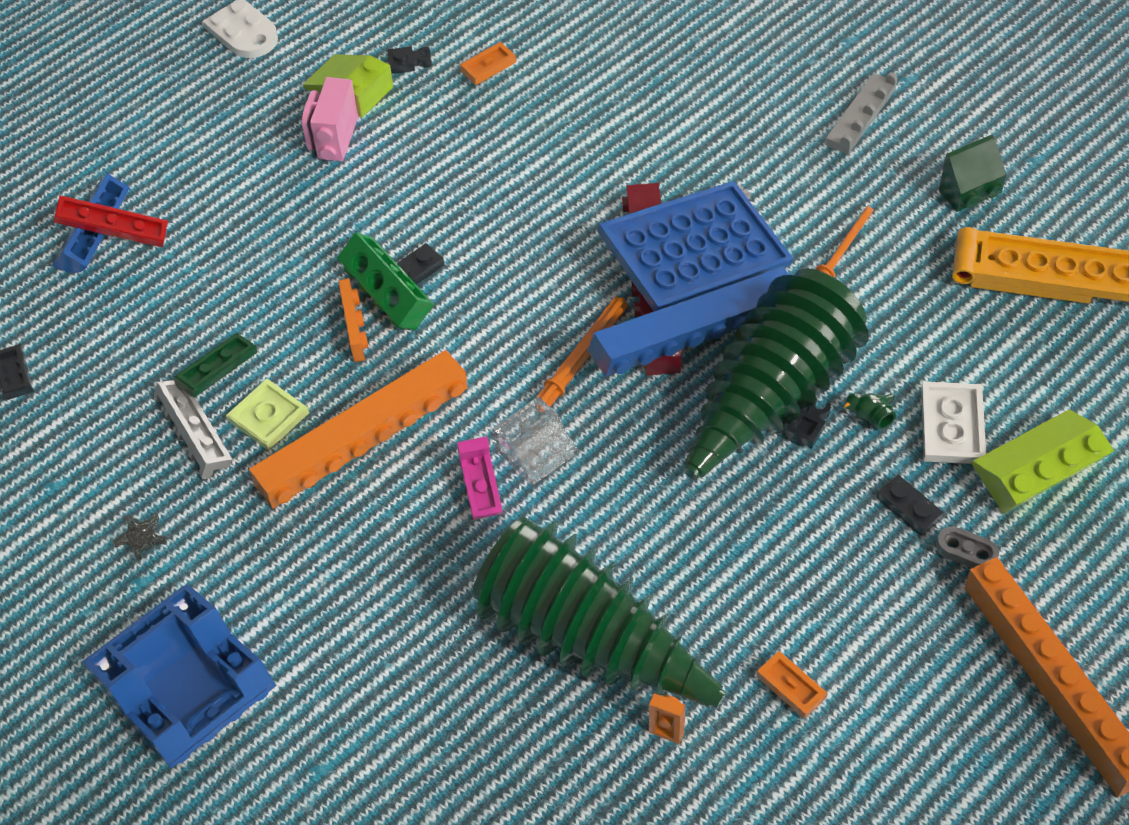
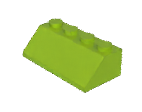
M1068 409L971 463L1002 513L1006 514L1100 462L1114 452V449L1097 424Z

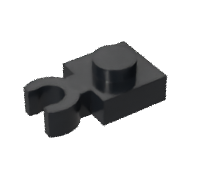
M412 46L387 49L391 74L415 71V66L423 68L432 66L430 47H422L417 51H413Z
M817 398L814 405L808 407V412L800 409V417L797 420H792L786 429L785 435L811 449L826 427L825 419L828 418L831 404L829 403L826 404L824 409H817L815 407Z

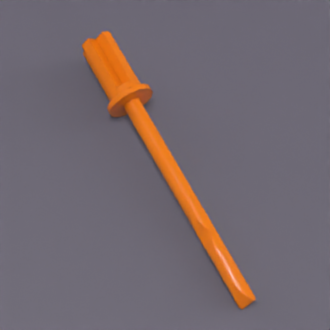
M867 205L828 263L816 266V270L827 273L835 278L834 267L874 209Z

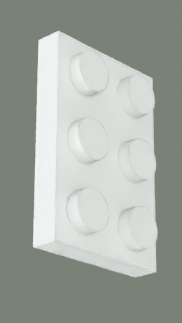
M922 382L924 461L972 464V461L985 455L982 384Z

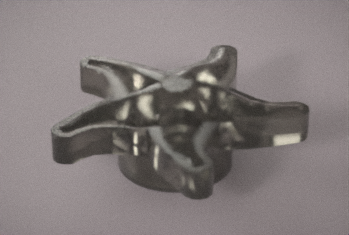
M153 513L150 519L143 522L125 515L123 519L128 524V531L122 533L112 543L116 548L121 545L131 546L136 559L139 561L142 559L143 551L150 549L153 545L165 544L167 540L165 536H159L154 532L159 522V515Z

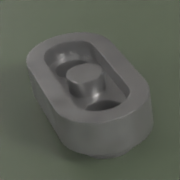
M946 527L938 535L936 543L938 552L943 557L967 567L974 568L995 557H999V549L993 541L961 528ZM948 544H953L957 548H951ZM977 556H984L986 560L979 559Z

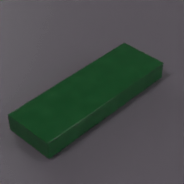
M235 333L175 375L174 384L195 398L257 354V346L240 334Z

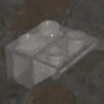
M539 396L493 428L495 449L532 486L578 453L577 447L558 414Z

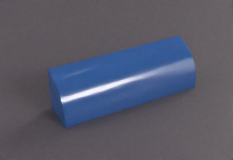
M107 173L95 186L87 202L119 209L130 187ZM72 227L51 266L70 273L84 271L105 234Z

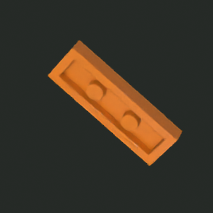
M349 278L338 280L354 362L364 361L363 349L369 347L366 332H360L359 327L364 326L362 311H356L355 308L356 305H360L357 288H351Z

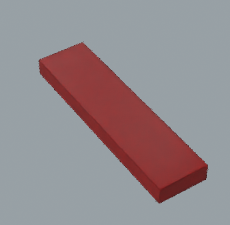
M59 195L53 221L62 225L162 248L168 220Z

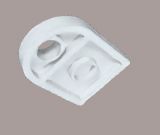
M236 0L202 21L204 29L240 57L256 58L263 56L273 50L278 41L276 27L273 22L246 0ZM257 42H264L263 44L256 45Z

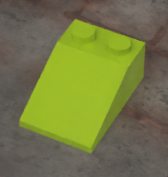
M334 54L302 84L304 89L310 92L318 91L320 94L326 77L352 80L358 116L361 118L393 88L390 65L371 55Z

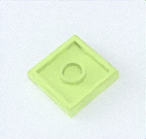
M265 379L234 407L226 417L228 422L269 451L309 414L307 406L269 379Z

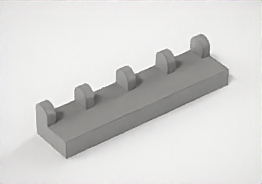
M890 72L885 78L873 73L828 134L825 145L849 155L896 90L897 75Z
M174 380L157 382L154 398L157 402L163 403L166 408L164 415L168 420H173L177 427V437L179 440H185L188 445V455L191 460H196L201 467L199 474L202 479L211 477L214 470L229 468L232 457L196 398L174 384Z

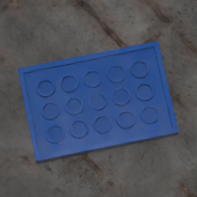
M735 181L600 223L597 229L598 234L654 312L780 267H789L794 260Z

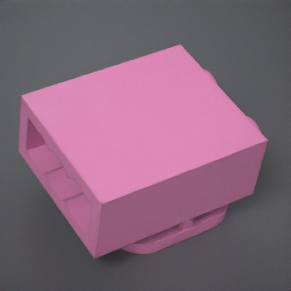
M326 77L321 93L311 91L302 115V127L307 149L311 151L316 150L318 159L344 160L358 119L352 80Z

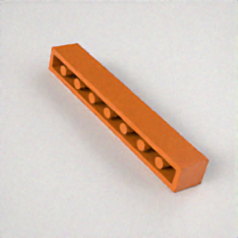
M444 350L249 468L254 486L272 509L279 504L288 502L294 495L305 488L314 486L318 480L326 475L338 471L344 464L364 455L378 443L387 441L399 430L413 425L417 419L437 410L440 405L451 398L460 396L464 390L468 389L466 371L447 350Z
M998 557L970 569L965 585L968 594L1115 795L1120 797L1128 793V730Z

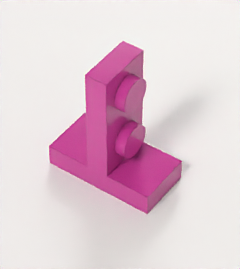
M487 436L457 442L458 459L463 472L473 520L503 514Z

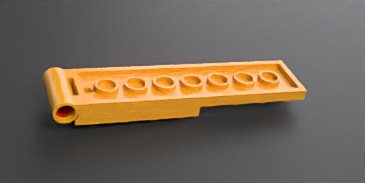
M965 227L957 232L952 278L960 284L971 283V287L1088 304H1090L1092 297L1129 302V251L980 231L971 227Z

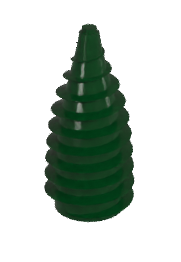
M810 268L800 269L794 275H782L771 282L768 292L758 299L757 308H754L747 314L745 325L736 330L734 342L725 348L723 353L724 361L719 362L715 366V381L709 383L706 388V396L709 403L704 404L701 408L703 425L697 428V438L684 461L683 472L693 480H697L699 477L702 478L719 463H723V460L732 453H743L742 446L747 442L757 445L763 444L764 437L761 433L763 430L773 434L781 433L783 431L781 419L787 421L797 420L800 417L799 406L810 407L814 405L816 401L815 393L827 391L830 387L829 378L839 377L844 370L843 364L850 363L855 359L856 348L867 344L869 333L866 326L867 317L865 310L849 288L831 275Z
M522 517L503 533L485 559L473 586L472 595L473 598L478 600L477 613L481 620H487L498 614L497 627L501 632H507L519 625L517 633L519 643L526 644L539 637L538 651L541 656L548 655L557 648L561 649L560 664L563 667L569 666L577 659H582V674L585 677L591 676L602 668L606 670L607 685H612L622 677L631 679L632 691H637L642 686L648 685L657 688L658 695L669 692L681 696L683 700L688 699L707 708L712 706L717 709L727 694L726 691L722 690L723 686L696 661L697 656L692 657L680 644L682 635L674 638L667 630L665 623L668 613L656 619L648 610L651 594L637 601L630 593L633 577L621 585L612 578L615 562L600 570L594 564L596 548L589 550L584 555H580L575 551L577 534L572 535L564 542L556 538L558 521L552 522L543 529L528 518Z

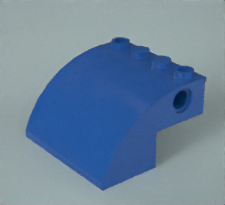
M185 584L82 661L127 721L171 769L187 760L193 751L202 744L211 741L216 736V733L230 722L239 719L244 711L256 702L263 700L277 686L261 659L231 634L217 609L188 584Z

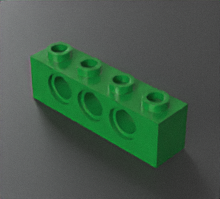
M355 232L337 257L344 265L343 270L359 282V288L375 300L373 302L374 305L386 312L390 317V323L399 329L416 330L435 305L373 237Z

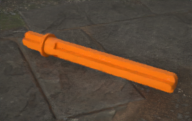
M616 296L552 378L546 379L544 382L545 387L534 399V403L539 410H549L556 399L565 394L564 389L590 357L588 348L593 334L615 325L628 308L625 298Z

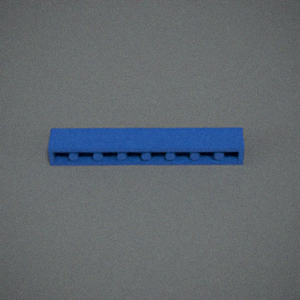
M780 267L600 330L593 334L588 352L604 376L607 377L615 373L622 374L640 364L647 365L654 359L665 355L671 356L678 350L696 347L703 341L711 338L718 339L726 333L737 330L742 325H745L747 314L754 308H757L758 299L768 292L771 282L777 277L789 274L784 267Z

